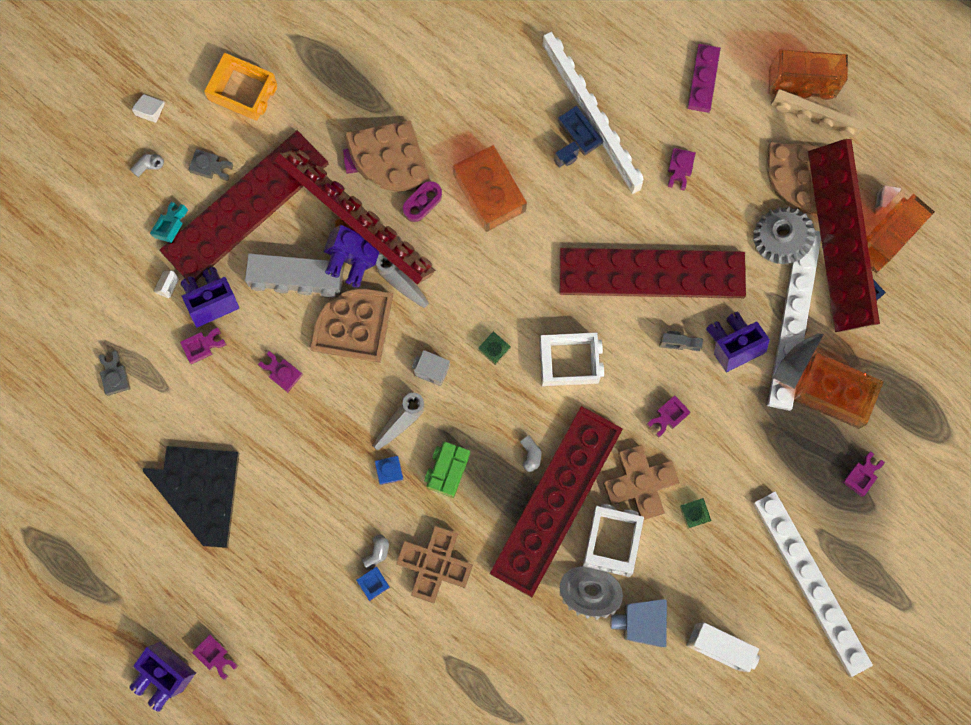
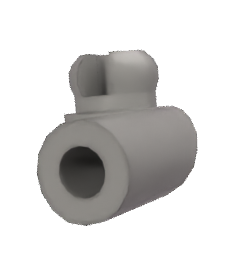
M528 435L520 443L528 452L527 460L523 462V467L526 471L532 472L540 466L542 452L530 435Z

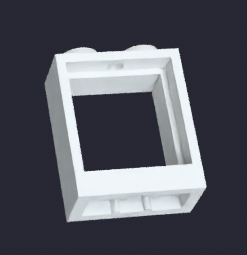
M597 333L540 336L542 386L598 384L600 377H604V364L599 363V354H602L603 351L602 340H598ZM590 344L592 375L553 377L551 346Z
M601 504V507L596 506L592 517L583 567L630 577L634 571L644 517L638 516L639 513L633 510L616 511L614 506ZM601 516L635 524L628 562L593 555Z
M697 623L686 645L740 672L754 670L760 659V656L757 655L759 648L706 623Z

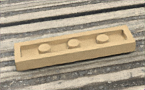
M780 89L771 105L780 112H789L797 115L801 120L818 123L824 129L839 131L845 137L856 138L865 123Z

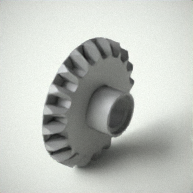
M779 206L778 209L770 210L766 215H762L754 230V244L757 251L768 261L777 264H789L802 259L811 250L815 239L813 223L806 213L804 214L799 209H793L789 206L787 208ZM782 230L789 231L786 236L778 235Z
M581 566L569 570L562 577L559 586V596L563 598V604H567L569 610H575L577 616L580 614L585 615L586 619L591 616L598 620L600 617L607 618L609 614L614 615L616 610L620 608L623 599L621 586L611 574Z

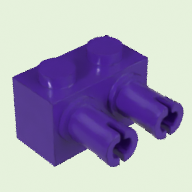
M340 225L330 231L323 251L331 255L325 273L330 275L331 272L332 277L338 278L343 263L346 262L352 265L346 283L350 285L352 282L351 286L360 287L365 270L375 266L379 251L357 232Z
M215 267L209 268L211 275L207 269L203 271L202 274L207 285L200 288L194 277H188L190 284L187 283L186 279L181 281V286L186 293L182 295V298L196 328L240 309L226 277L220 278Z
M738 311L734 312V315L730 314L726 319L735 331L734 333L727 335L718 321L706 328V331L716 343L714 356L726 373L767 353L770 341L757 321L747 325Z
M158 642L146 647L133 667L140 673L133 683L130 684L129 688L131 691L136 688L134 693L142 696L149 684L153 683L158 689L152 698L149 699L148 705L151 707L155 704L152 709L159 712L169 698L185 690L196 672L165 645Z

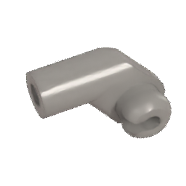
M145 154L134 164L130 171L139 177L146 169L162 168L164 160L160 155Z
M383 535L374 537L373 553L362 559L367 570L381 563L387 557L389 542Z

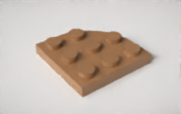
M411 120L345 134L346 144L354 166L366 180L369 179L380 185V188L390 191H406L419 188L425 182L430 181Z
M770 142L768 148V177L774 192H777L789 207L799 209L803 213L817 214L808 151L820 146Z
M355 289L341 293L340 296L328 302L320 312L315 324L310 350L312 352L381 363L393 293L369 289Z

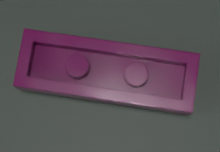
M698 44L687 109L710 113L721 47Z

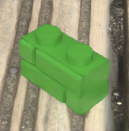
M444 441L441 447L437 446L432 458L436 460L434 468L428 469L424 482L428 483L427 489L454 498L468 462L470 451Z

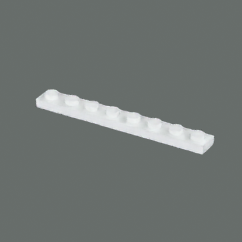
M552 32L544 35V49L585 117L603 139L602 145L631 193L634 194L641 189L643 184L641 172L633 167L629 152L626 149L623 150L619 144L620 138L616 131L610 129L606 114L599 111L595 96L592 93H588L585 88L584 78L576 73L571 57L565 55L561 40L558 37L555 38Z
M815 230L814 243L808 254L791 265L767 406L789 411L793 408L796 387L794 389L774 379L773 376L782 359L797 344L802 342L805 337L821 243L820 231Z
M773 492L753 503L849 677H853L873 666L777 493Z

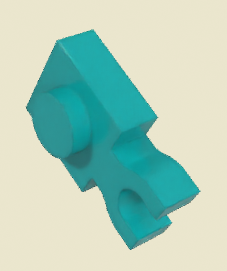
M170 202L167 214L160 215L150 234L155 239L172 243L183 224L180 219L186 215L188 209L183 204H180L178 207L174 202Z

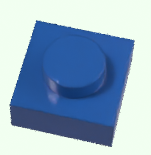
M398 456L375 461L380 485L403 480Z
M375 567L356 580L369 601L390 588L378 567Z

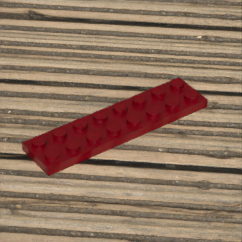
M298 130L180 231L172 243L168 242L159 250L188 282V277H194L197 281L203 275V271L213 267L304 187L275 162L280 153L300 150L309 156V161L315 166H320L324 169L329 165L328 161Z
M843 139L808 151L835 332H845L880 324L852 139Z
M296 150L278 155L275 159L276 163L417 285L433 275L436 270L431 267L432 263L427 258L416 254L414 247L406 241H401L397 237L395 230L389 226L385 227L379 222L380 218L375 213L367 211L362 207V202L358 198L349 196L344 191L343 185L337 181H332L326 176L327 172L323 168L312 164L306 153Z
M560 248V295L744 299L746 297L745 252Z
M583 406L580 407L493 566L490 575L525 595L533 597L623 428Z

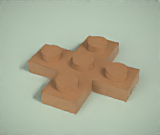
M642 445L619 452L625 475L604 482L610 504L614 505L634 499L639 516H643L644 520L664 514L665 511L658 490L680 483L672 460L649 467Z
M435 526L427 549L404 541L396 565L419 572L411 596L434 604L442 581L466 588L473 565L451 557L458 536L457 533Z

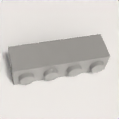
M248 254L245 281L255 291H265V288L274 289L278 293H288V290L298 291L297 293L301 295H311L313 292L321 293V296L335 297V294L341 295L344 267L342 266L340 276L335 278L331 276V272L330 275L325 273L329 263L326 260Z

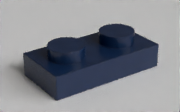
M577 106L558 118L559 124L572 141H575L584 156L603 144V139Z

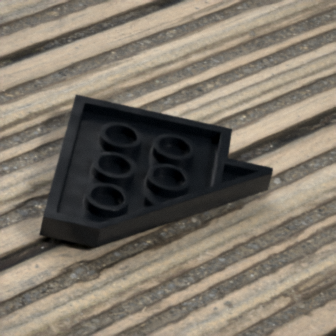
M167 446L164 470L143 468L144 474L202 546L228 548L240 453Z

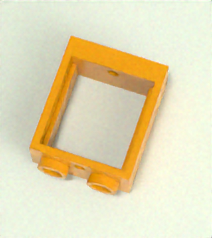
M224 53L204 92L209 101L258 121L260 115H264L266 112L267 101L270 95L273 96L275 94L278 84L274 73ZM234 70L265 83L253 108L221 95Z

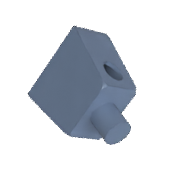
M667 599L625 605V615L611 614V629L624 630V640L656 647H667Z

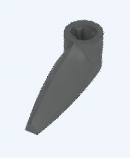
M815 334L797 344L782 359L773 378L795 389L824 334Z

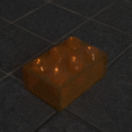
M779 49L769 68V93L776 95L780 89L790 94L798 95L801 98H809L811 96L820 97L823 100L836 98L848 80V54Z
M494 145L453 165V175L485 232L526 212L527 202Z
M914 193L908 199L903 197L867 236L871 268L875 273H878L890 262L935 213L933 209Z
M816 353L807 365L794 401L860 429L867 425L884 381Z

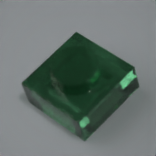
M493 331L479 346L478 351L496 365L511 349V346Z
M704 498L680 506L687 529L712 521Z

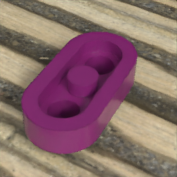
M433 181L422 184L405 201L403 205L405 218L411 222L421 221L441 201L442 189L440 185ZM430 192L435 194L433 198H428L426 195ZM413 208H417L419 212L417 214H412L411 210Z

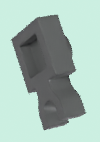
M196 149L189 171L212 179L213 175L216 174L222 180L228 181V174L222 173V170L224 168L233 169L234 165L229 161L218 162V155Z
M667 331L660 338L661 348L700 351L703 346V338H688L681 335V332Z
M117 351L112 352L113 360L111 362L106 361L105 355H99L100 362L106 369L101 371L100 375L107 396L131 389L125 367L123 365L118 367L120 357Z

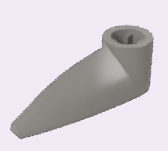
M380 253L376 261L378 273L407 298L425 308L429 302L416 283L392 262L390 268L387 266L383 268L384 262L389 263L391 261Z
M409 393L404 397L402 405L392 415L372 446L376 450L381 449L399 436L422 415L425 406L421 395ZM418 401V409L415 410L413 408L410 410L409 402Z

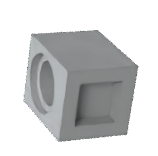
M423 350L421 356H416L412 368L415 369L416 377L441 387L450 367V361Z

